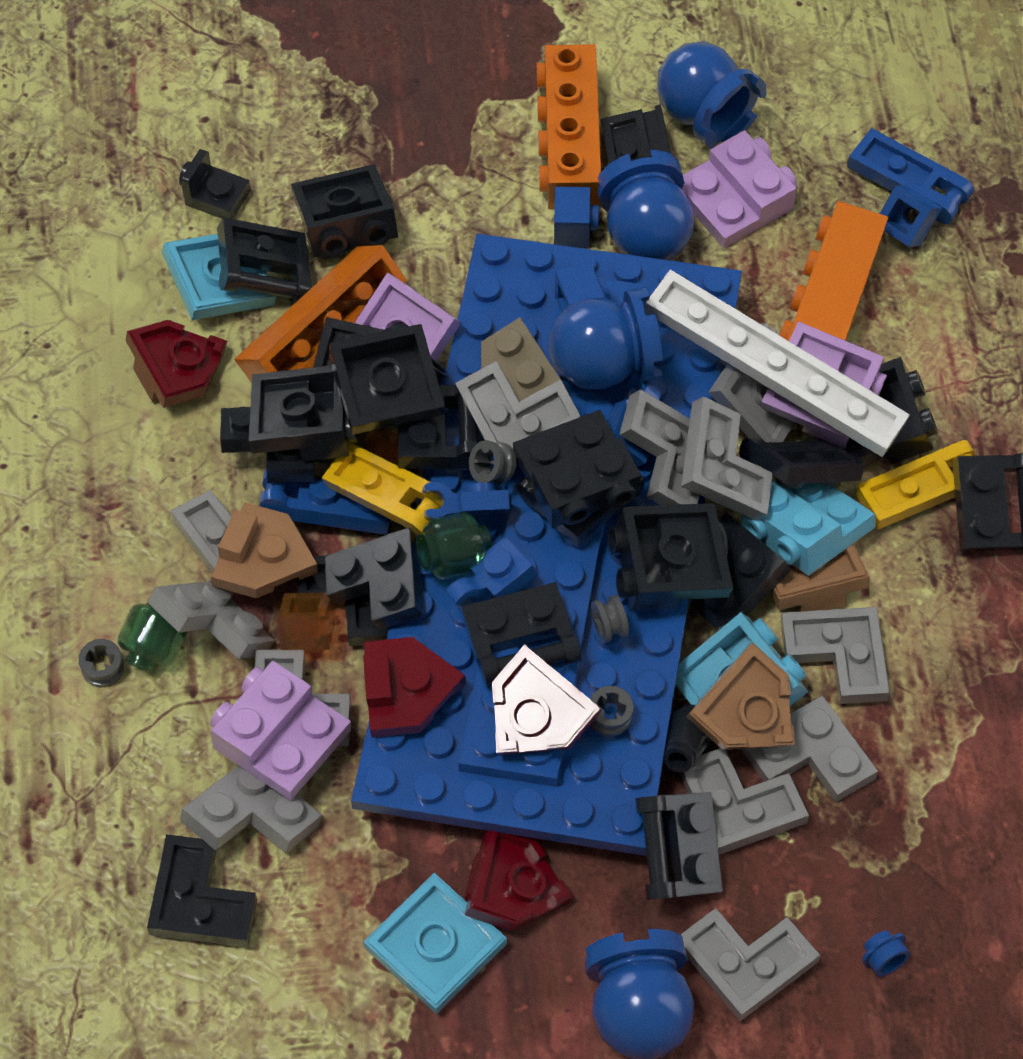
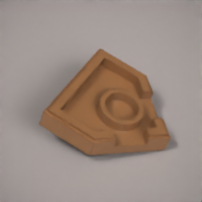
M244 502L241 511L234 510L219 543V559L211 575L212 586L259 598L273 592L275 586L297 577L299 580L318 573L314 557L289 514Z
M852 544L809 576L792 564L789 565L792 570L771 591L778 610L795 606L799 612L832 610L846 606L847 593L869 588V575L854 544Z
M753 642L727 667L686 716L722 750L778 748L795 745L794 728L791 725L789 696L791 691L789 675Z

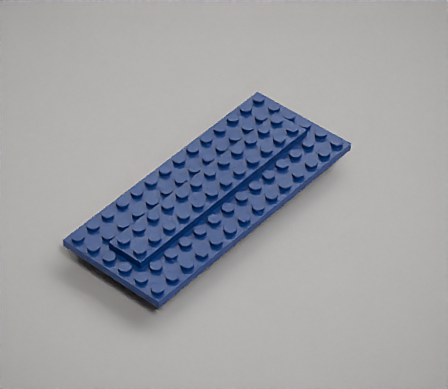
M476 233L458 320L462 323L454 333L446 369L449 377L444 384L455 385L456 382L480 370L481 342L519 317L554 368L549 355V334L556 318L561 314L555 298V270L591 261L596 276H603L605 278L611 301L619 305L623 303L626 290L645 287L651 296L669 270H672L735 309L742 271ZM643 301V302H642L644 308H645V304H646L647 301ZM657 320L663 361L655 362L654 366L657 369H661L663 377L649 382L661 391L659 401L690 418L692 402L703 396L717 402L710 395L709 390L724 370L725 365L720 361L719 357ZM556 371L580 416L601 410L607 422L614 404L622 401L627 388L632 386L639 391L644 383H641L637 373L632 371L623 382L607 389L583 390L569 384ZM445 408L446 446H457L460 443L458 408ZM478 427V441H484L485 439ZM649 453L646 464L637 466L640 474L645 478L644 488L640 491V495L623 507L659 505L647 498L656 456ZM516 460L515 473L512 478L505 484L495 485V490H509L510 509L506 513L499 516L456 518L455 516H446L439 520H431L430 522L433 526L424 538L418 537L424 616L389 627L387 639L414 637L462 672L466 677L467 683L454 697H450L434 714V719L421 733L372 738L368 722L351 799L352 809L647 856L642 813L637 814L635 798L658 796L689 599L681 600L677 609L630 611L628 597L620 598L616 588L617 570L622 568L619 554L612 555L608 547L609 527L614 526L621 509L577 547L556 528L552 529L548 521L520 497L516 490V485L525 478V475ZM424 469L423 479L429 482L444 483L455 494L466 492V485L480 483L472 477L470 470ZM699 495L698 504H705L706 498ZM418 498L416 508L422 502V499ZM505 536L525 556L538 573V576L519 591L556 582L572 631L578 640L582 658L581 662L566 665L562 661L550 664L549 666L589 699H591L594 692L605 686H617L624 689L631 696L634 704L631 723L622 734L614 737L603 736L589 726L574 745L567 750L501 756L496 753V723L492 685L487 687L484 685L462 613L455 606V602L447 594L446 589L460 578L473 577L474 574L468 566ZM617 595L622 602L627 616L629 636L620 638L618 635H613L611 642L603 643L595 628L591 612V602L600 600L601 603L605 604L610 596ZM555 636L525 645L529 649H533L558 641ZM524 645L492 654L495 659L518 653ZM606 703L604 718L615 719L617 705Z

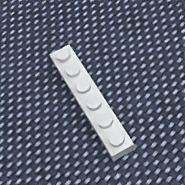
M669 270L645 304L644 310L648 315L655 314L656 319L881 457L884 456L909 417V414L672 270Z

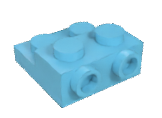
M774 480L771 482L768 515L754 520L741 514V525L777 553L787 564H792L808 576L876 527L875 513L837 488L819 483H804L802 488H789L780 485Z
M742 612L680 662L676 678V686L691 705H696L698 700L727 667L753 642L789 675L790 707L809 692L801 683L807 677L803 668L789 653L784 658H781L773 648L772 644L778 638L771 628L761 618L753 622Z

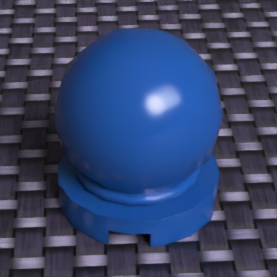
M706 41L684 43L667 55L658 70L656 89L660 104L674 120L686 126H693L694 136L710 149L714 148L717 143L724 142L740 132L746 131L757 117L752 112V109L757 102L758 96L765 99L767 94L766 83L750 69H738V65L723 48Z
M650 150L652 157L639 158L631 161L629 154L624 155L608 164L598 176L600 186L597 192L602 208L608 212L610 237L617 249L623 254L671 260L681 253L691 239L694 225L692 204L684 190H682L685 182L679 161L672 154L659 150Z
M646 288L626 290L621 305L607 298H585L570 304L556 318L549 334V355L555 370L569 384L583 390H604L623 382L632 371L637 373L641 383L658 380L663 377L661 369H657L654 366L655 362L663 361L656 315H646L642 303L650 298Z
M648 929L649 939L624 942L623 932L599 939L585 949L587 956L584 963L586 975L590 980L600 983L593 994L592 1017L603 1042L616 1052L630 1059L664 1058L683 1043L691 1029L695 1002L685 977L677 971L688 961L682 935L671 930Z

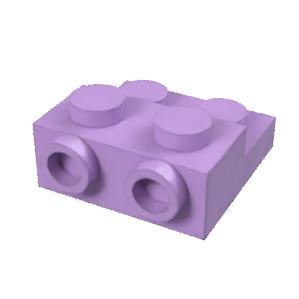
M745 130L710 149L708 161L683 174L685 184L682 190H684L692 204L694 215L723 249L794 209L797 180L794 173L787 166L778 168L771 160V151L765 140L761 137L752 139Z
M388 272L355 321L356 324L384 330L396 324H406L408 326L422 324L430 356L442 366L444 364L437 359L462 323Z
M798 321L789 342L879 396L887 375L879 372L884 359L883 356ZM770 388L767 389L761 402V408L803 425V432L845 449L850 437Z
M272 661L264 671L256 667L247 675L241 687L243 695L234 705L225 702L216 710L210 723L211 727H213L211 730L213 749L292 801L351 731V721L312 696L311 685Z

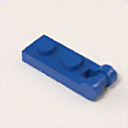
M873 128L869 130L848 158V168L893 191L895 186L908 185L942 207L943 209L936 221L942 224L951 223L959 212L958 205L966 203L974 192L973 185L966 178ZM938 187L944 190L946 194L943 195L935 191V188Z
M265 469L262 481L265 491L261 493L259 506L289 514L292 521L387 535L389 518L330 489L322 478L314 477V482L267 483Z

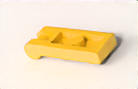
M967 440L959 441L857 484L855 495L862 506L875 513L876 529H882L954 498V474L950 470V467L953 468L952 460L957 456H975V451Z
M353 443L349 444V457L336 458L322 476L328 488L406 528L410 527L420 538H424L433 526L430 522L431 520L424 518V511L439 509L442 506V499L438 494L422 493V487L430 483L429 481L403 468H398L397 465ZM418 497L422 499V502L414 510L409 506Z

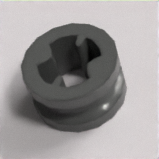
M484 440L473 447L469 457V470L477 482L501 485L507 483L515 473L516 455L509 444Z
M617 595L610 596L605 604L601 603L600 600L591 602V612L595 628L603 643L611 642L613 635H618L620 638L629 636L627 616L622 602Z
M95 639L88 642L81 649L78 656L79 666L85 681L90 685L99 688L109 687L122 677L124 661L115 643L106 639ZM99 656H108L111 665L104 664L105 670L96 671L92 661L94 660L98 663Z
M605 686L594 692L590 700L598 707L601 706L602 712L590 726L603 736L614 737L622 734L628 729L632 720L634 703L631 696L624 689L617 686ZM606 703L617 705L615 719L604 718Z

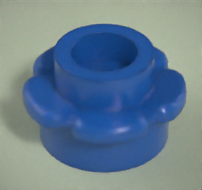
M884 930L872 936L864 945L866 953L862 958V962L866 968H872L878 977L889 975L899 969L909 959L911 954L904 944L906 941L905 935L897 933L894 936L888 930Z

